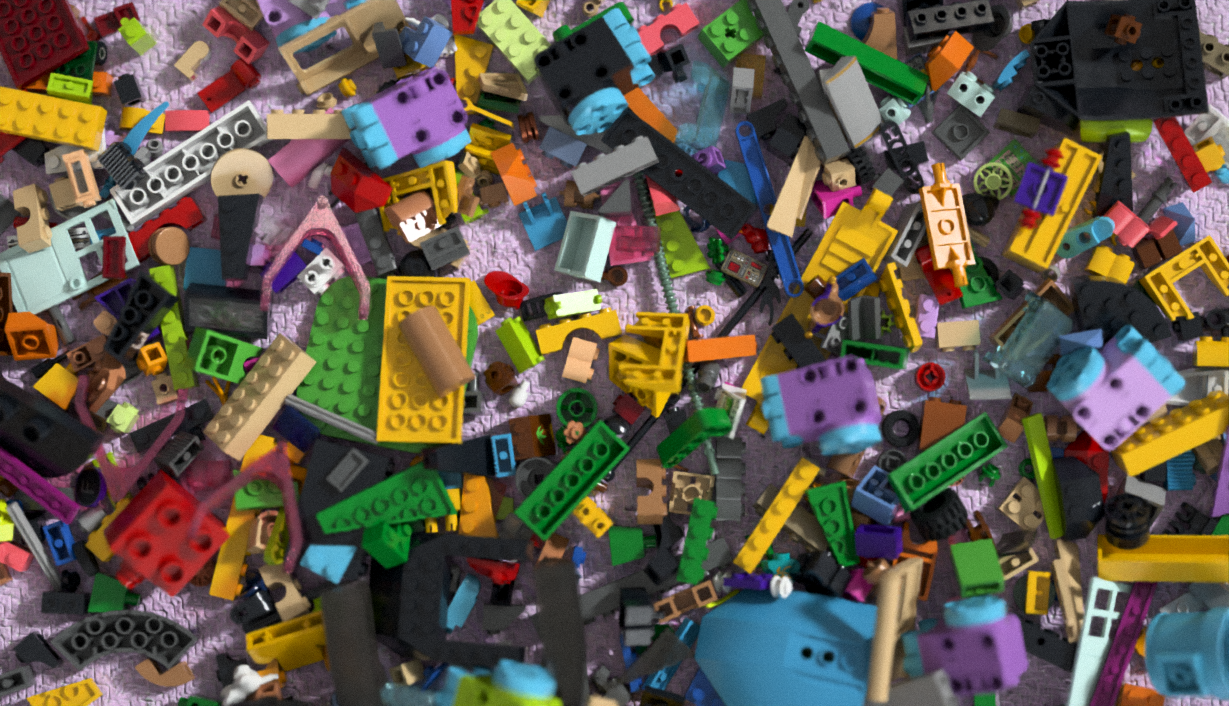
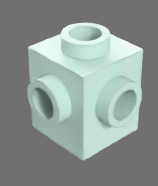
M888 95L879 103L881 105L879 112L883 121L892 120L898 126L909 118L912 113L907 108L908 103L895 95L892 97Z

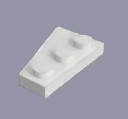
M105 127L99 152L61 145L45 153L46 174L68 173L62 155L78 150H84L88 153L92 170L104 168L97 158L106 150ZM80 161L72 164L74 172L83 171Z

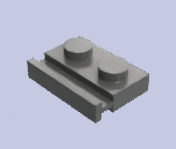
M458 226L420 243L432 271L470 255Z

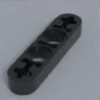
M885 120L879 126L881 138L899 177L904 180L903 185L905 189L911 194H919V189L925 185L924 180L899 126L892 120ZM887 125L894 127L891 132L894 137L898 136V138L892 139L890 134L884 132L887 130ZM900 142L903 149L900 153L895 154L892 151V147L895 143ZM904 161H910L911 168L907 172L901 170V164ZM911 175L916 182L919 181L916 184V189L910 187L912 185L911 179L909 177L905 179V176Z

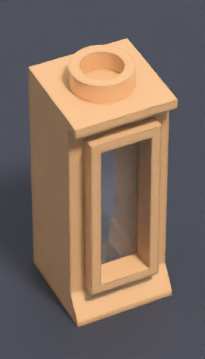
M78 150L62 155L76 204L84 208L96 205V202L101 201L88 153L84 150Z

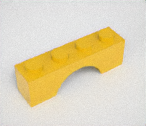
M610 307L599 310L600 314L592 316L591 313L579 315L580 319L572 321L571 318L559 320L558 325L551 326V323L540 325L539 330L535 331L541 354L547 355L562 351L567 336L578 329H589L595 332L602 340L622 335L616 310H611Z

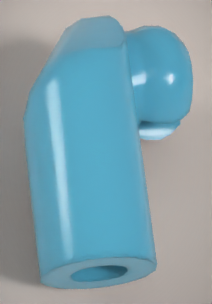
M1223 164L1221 168L1214 171V174L1221 183L1229 184V170Z

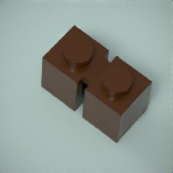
M1173 229L1158 240L1155 237L1150 240L1144 237L1136 246L1131 248L1140 270L1183 252Z

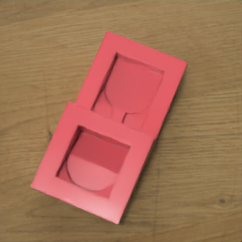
M165 111V131L200 132L209 126L210 111Z
M1157 216L1147 224L1150 231L1146 236L1152 234L1157 240L1161 239L1177 223L1168 217Z

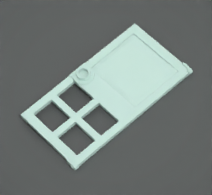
M114 198L51 228L50 247L28 253L16 245L0 253L1 273H11L12 300L17 312H31L37 315L110 280L104 279L102 275H99L88 281L79 258L96 251L103 267V239L99 240L91 218L107 210L117 232L110 236L126 237V257L128 262L125 263V272L140 265L117 210L118 206ZM84 222L93 244L76 252L68 229Z
M1091 577L1066 706L1090 705L1113 639L1108 638L1112 618L1121 619L1123 614L1113 612L1117 591L1130 593L1133 585ZM1097 588L1110 590L1106 610L1093 609ZM1092 615L1105 617L1101 637L1088 636Z

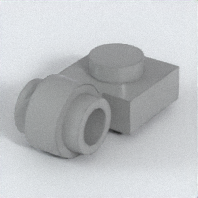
M151 139L147 142L146 147L142 146L133 156L140 159L147 166L150 164V157L158 158L162 155L163 145L159 140Z

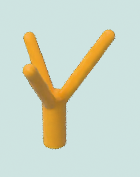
M213 376L212 380L215 386L209 380H206L205 383L220 398L223 406L229 399L228 392L231 381L226 382L223 392L217 378Z

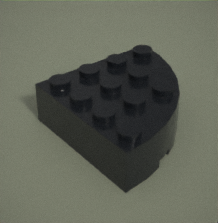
M1081 275L1066 279L1079 332L1101 329L1103 346L1121 328L1129 324L1143 338H1146L1149 343L1171 337L1167 321L1159 308L1147 296L1128 283L1113 277Z

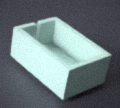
M570 211L554 271L570 277L600 282L617 222L598 215Z

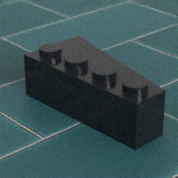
M260 193L218 196L222 279L226 282L248 279L252 249L255 243L260 208L263 202V196Z
M141 270L137 275L138 278L134 287L132 286L129 292L130 296L125 306L120 311L121 315L117 323L114 324L103 347L115 359L126 365L179 300V298L150 275Z

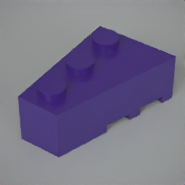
M129 278L94 298L115 318L119 319L120 311L125 306L130 296L129 292L132 286L134 287L136 280ZM160 324L148 337L145 344L163 336Z

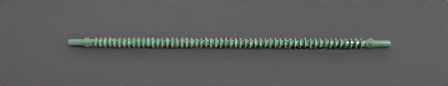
M639 171L632 175V177L636 179L634 181L637 184L635 189H638L637 195H640L638 200L641 201L640 206L643 207L641 212H644L643 218H646L644 223H647L646 229L649 230L647 232V235H650L648 240L652 241L650 246H653V249L651 251L655 253L653 255V258H656L654 263L658 265L656 269H659L657 274L661 276L659 281H662L660 286L664 288L662 290L665 293L663 298H666L665 304H668L666 309L669 310V313H680V310H677L679 305L675 303L677 301L674 298L676 294L672 292L674 290V287H671L673 282L669 280L671 278L668 275L670 270L666 269L668 267V264H665L667 259L663 257L665 255L662 252L664 247H661L662 241H659L661 236L658 235L659 230L656 229L658 224H655L656 218H653L655 213L652 212L653 207L650 206L652 201H649L650 195L647 194L649 192L646 189L648 185L644 183L646 181V178H643L645 174ZM683 362V373L686 374L684 379H687L685 384L689 386L687 391H690L688 396L692 397L690 402H693L691 407L695 409L694 414L698 410L703 409L704 403H701L702 397H699L701 392L695 388L697 380H695L696 374L693 373L695 368H692L693 362ZM709 437L703 442L704 455L707 457L711 475L719 474L714 455L716 452L711 443L713 438Z

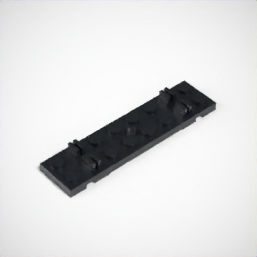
M626 108L601 141L611 149H614L620 145L625 147L631 144V140L636 137L643 136L644 138L647 136L659 162L641 170V172L729 239L733 240L758 207ZM676 170H682L683 174L681 177L675 176Z

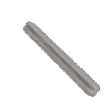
M291 394L287 396L285 400L287 406L373 444H378L377 432Z
M16 502L9 504L6 507V511L54 591H61L60 583L62 577L19 505Z

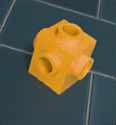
M160 342L146 345L140 348L136 364L140 371L143 370L145 376L151 374L158 375L165 370L168 361L167 353L162 348Z

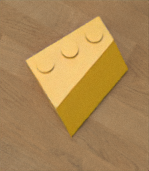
M623 335L609 343V380L626 394L631 393L638 399V404L642 407L646 405L652 410L651 414L658 418L671 393L626 385L624 380L628 378L625 372H620L619 364L659 365L662 350L628 335Z

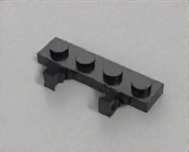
M204 399L129 434L137 452L149 449L150 452L154 451L157 456L164 448L163 444L167 443L166 440L179 434V431L191 432L200 441L205 440L206 438L202 431L205 428L204 423L212 420L214 415L207 400Z

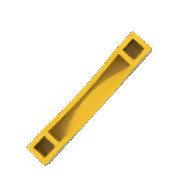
M802 456L800 457L768 510L733 559V563L750 574L753 572L805 493L804 490L809 487L820 468Z

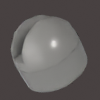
M1049 265L1048 269L1042 272L1043 279L1049 278L1056 282L1060 277V269L1055 265Z

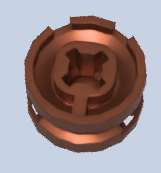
M533 111L528 112L525 116L522 114L517 115L523 142L528 143L532 139L535 141L540 140Z
M209 559L189 582L198 587L211 584L216 568L215 562Z

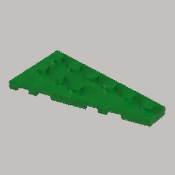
M421 461L316 513V516L325 534L355 528L372 527L383 522L394 524L423 518H435L443 515H455L457 511L438 472L424 470V464Z

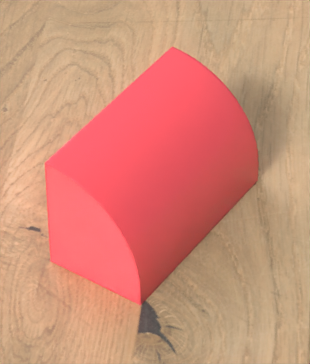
M645 175L655 215L659 216L679 211L677 198Z

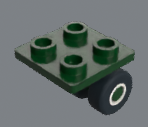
M87 41L89 50L56 68L54 73L93 80L94 66H102L107 60V47L103 41Z

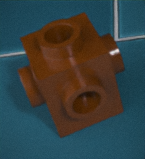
M1111 14L1104 34L1115 38L1114 42L1126 46V43L1135 44L1140 36L1142 24L1135 21L1136 17L1128 14L1123 16Z
M497 361L488 366L489 369L483 372L486 378L485 383L494 394L503 396L519 385L514 377L515 371L510 364Z

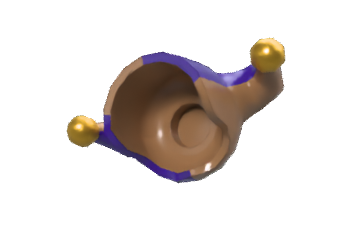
M835 276L828 278L823 294L815 298L811 305L810 314L812 319L809 322L808 331L804 334L806 339L813 338V334L819 332L822 327L834 325L843 317L844 305L838 297V284Z

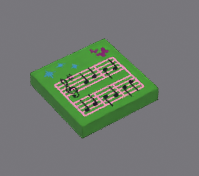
M1016 139L1011 141L988 162L1001 163L1010 170L1013 176V186L1009 193L1011 197L1017 192L1027 163L1031 162L1039 165ZM996 166L986 167V169L990 170V172L992 173V170ZM1000 167L996 170L998 175L1000 174ZM1003 171L1001 178L1006 177L1009 179L1008 174ZM1003 180L1002 184H1009V182Z

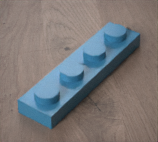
M686 617L684 618L643 684V690L645 685L665 690L698 637L700 625Z

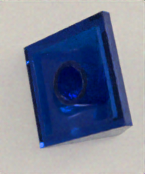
M289 405L285 407L272 429L304 454L314 446L316 439H320L321 430Z

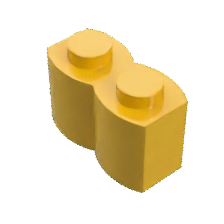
M1105 245L1094 247L1084 270L1095 276L1113 277L1127 283L1135 265L1134 262L1130 261L1131 257L1121 253L1118 256L1112 253L1113 249Z

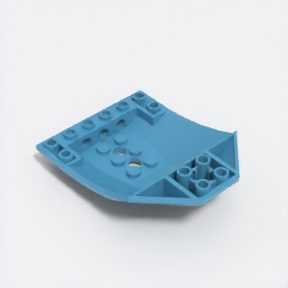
M745 588L702 617L694 659L726 706H863L869 679L877 606L792 590L786 598H783L781 595L774 597L769 588ZM808 647L812 650L813 656L811 659H804L801 656L802 648ZM824 652H831L833 654L834 660L832 663H826L823 660L822 655Z

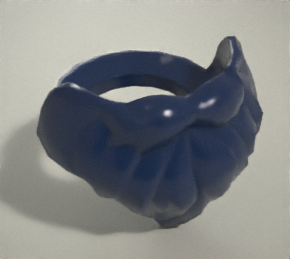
M685 207L683 216L685 221L691 226V233H702L710 228L711 224L703 218L702 223L692 220L689 215L690 208Z
M246 571L247 585L239 595L242 600L255 595L259 590L267 591L268 589L259 572Z

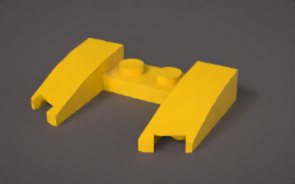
M445 160L383 178L393 188L385 206L379 207L385 232H389L393 226L383 209L402 200L404 195L432 188L439 225L446 223L445 218L450 213L457 212V184L454 162Z
M1209 235L1139 279V282L1171 321H1175V317L1185 316L1186 320H1191L1194 318V315L1172 283L1200 266L1213 284L1226 297L1229 295V289H1227L1229 285V263Z
M636 312L635 315L639 320L634 326L627 324L625 327L626 332L663 338L659 365L619 364L620 372H625L628 378L624 380L625 384L652 391L680 393L681 368L686 340L688 341L690 328L689 315L681 313Z

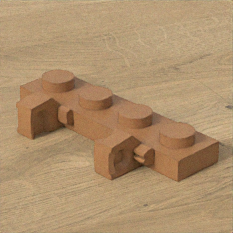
M462 175L457 186V212L473 218L480 198L472 195L475 180ZM432 188L421 190L426 192L434 201Z

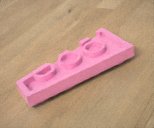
M620 182L600 189L602 205L621 185ZM632 211L631 216L607 217V219L617 222L609 248L611 266L652 261Z

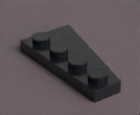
M1124 131L1107 135L1102 159L1104 166L1099 176L1100 187L1099 192H1096L1095 201L1097 203L1095 210H1093L1092 218L1103 216L1118 200L1133 211L1130 133Z

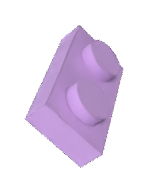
M358 222L341 228L340 232L353 267L357 268L372 262Z

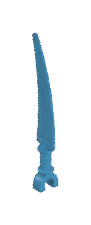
M169 102L162 103L147 114L122 141L131 147L132 155L136 153L154 122L169 106ZM110 175L108 179H105L106 183L100 192V196L106 199L110 193L109 190L116 186L115 180Z

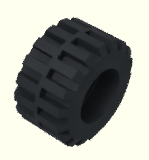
M945 488L912 510L910 517L923 539L932 542L934 540L947 539L956 534L957 531H960L967 522L968 511L957 492L952 488Z

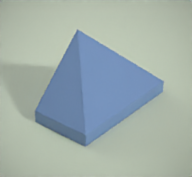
M1183 202L1162 209L1165 217L1177 223L1173 230L1180 246L1196 241L1195 219Z
M1095 329L1059 336L1061 356L1089 346L1094 347L1096 350L1103 349L1102 330Z

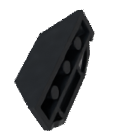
M1074 456L1052 459L1064 541L1086 538L1105 516L1099 474Z

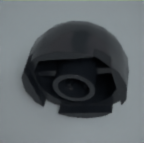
M413 250L407 253L400 261L398 268L399 276L438 277L440 274V268L435 271L431 270L423 250Z

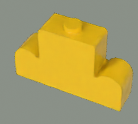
M325 609L246 634L247 652L256 663L266 664L277 658L285 671L323 660V645L331 643L334 639L332 619Z

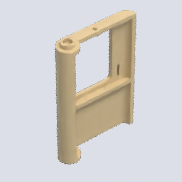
M367 0L339 16L335 15L327 19V22L278 48L299 81L296 84L302 95L306 93L309 96L379 59L372 36L375 23L383 22L385 30L396 28L398 35L402 32L404 26L409 28L410 26L404 20L405 16L396 0ZM341 27L346 29L353 42L351 46L305 70L301 69L293 56L295 51Z
M909 558L881 574L866 697L871 701H887L888 685L897 678H907L909 675L903 668V659L906 654L901 634L914 631L923 558Z

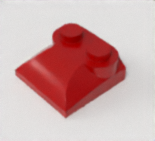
M467 557V563L477 573L492 578V583L510 584L511 580H515L519 573L520 563Z

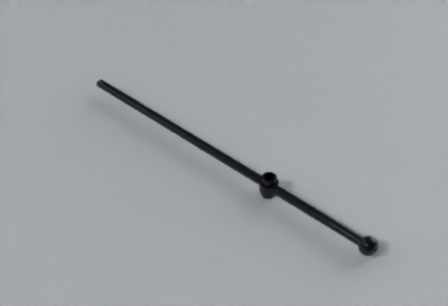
M809 228L791 246L794 256L811 237L812 231L806 238L803 237ZM775 266V271L777 275H779L777 266ZM760 284L716 337L728 336L767 288L765 287L760 290ZM702 361L694 362L692 368H695L694 374L698 372ZM686 374L682 377L680 392L686 386L687 379H684ZM674 393L675 399L673 400L668 398L660 416L670 404H676L679 401L680 393ZM651 414L626 445L630 450L603 478L606 482L614 479V471L658 418Z

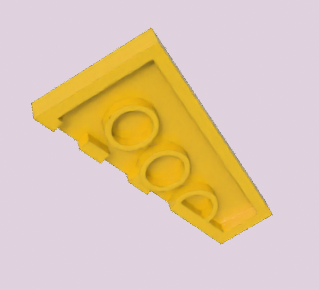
M895 262L886 265L878 284L881 292H884L886 295L888 309L893 311L895 325L903 334L902 340L905 347H908L910 353L918 351L923 343L914 318L909 317L910 305L908 299H903L901 288L903 285L901 279L896 280L894 270L897 267Z

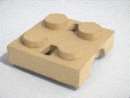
M673 471L668 512L691 515V512L687 511L688 504H693L694 498L712 501L715 476ZM691 476L696 477L695 484H690Z
M1025 477L1019 479L996 508L1004 516L1013 520L1027 536L1031 535L1045 518L1039 489ZM1016 493L1020 498L1015 499L1013 495ZM1035 510L1040 514L1038 518L1033 514Z

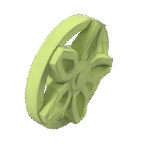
M990 162L984 164L974 176L976 192L985 195L982 192L990 190L991 195L996 196L994 190H998V200L1005 198L1013 186V176L1010 170L1001 163ZM996 166L992 170V173L990 172V170L986 169V167ZM1000 167L1001 170L1000 174L998 175L996 174V170ZM982 170L988 173L987 177L984 176ZM1003 171L1008 174L1009 179L1006 177L1001 178ZM980 174L981 178L985 181L978 185V176ZM1005 180L1009 182V184L1003 185L1002 181ZM985 184L987 188L980 190L979 188ZM1000 187H1008L1007 191L1003 195H1001Z

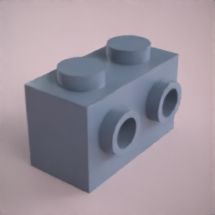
M549 126L539 149L543 150L542 155L553 159L555 156L561 159L560 164L571 169L572 165L577 166L587 144Z

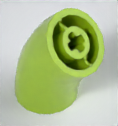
M1152 119L1129 121L1080 120L1081 140L1083 143H1106L1107 135L1127 131L1130 133V143L1145 142L1152 131L1153 121Z

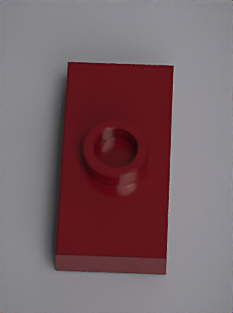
M103 237L102 278L125 279L126 237Z

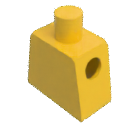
M56 363L33 387L64 410H68L70 401L83 386L84 379L77 375L78 372H75L71 363L67 367Z

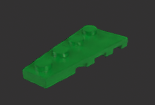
M972 242L975 264L964 267L968 285L959 287L963 293V297L959 298L962 309L1003 299L1001 294L997 293L991 276L987 275L981 258H978Z
M838 481L805 489V494L836 564L838 563L846 567L860 563L859 556L856 555L855 532L846 482Z

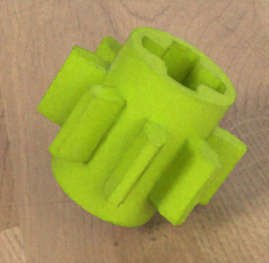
M882 310L881 320L885 319L887 322L885 323L886 328L884 326L881 327V336H883L885 330L890 334L892 331L889 327L895 325V322H891L890 319L893 314L887 316L885 315V310Z

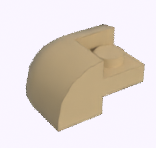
M265 511L253 519L248 536L247 551L249 553L264 555L278 515L277 511ZM286 515V516H285V522H286V524L288 525V524H289V518H288V516ZM279 533V540L282 543V534Z

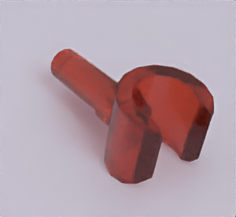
M85 16L81 17L83 24L89 31L85 37L90 41H98L101 38L100 34L93 29Z

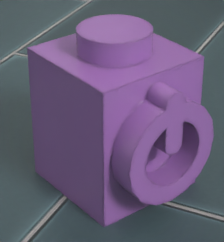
M712 145L691 155V157L714 174L726 169L721 151Z

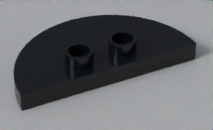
M0 376V446L42 478H56L70 474L96 453L102 442L103 434Z

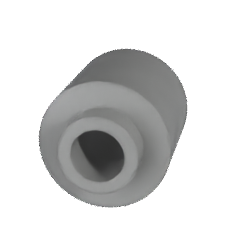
M101 505L89 508L77 519L79 521L77 526L84 534L87 532L91 534L102 526V520L109 514Z

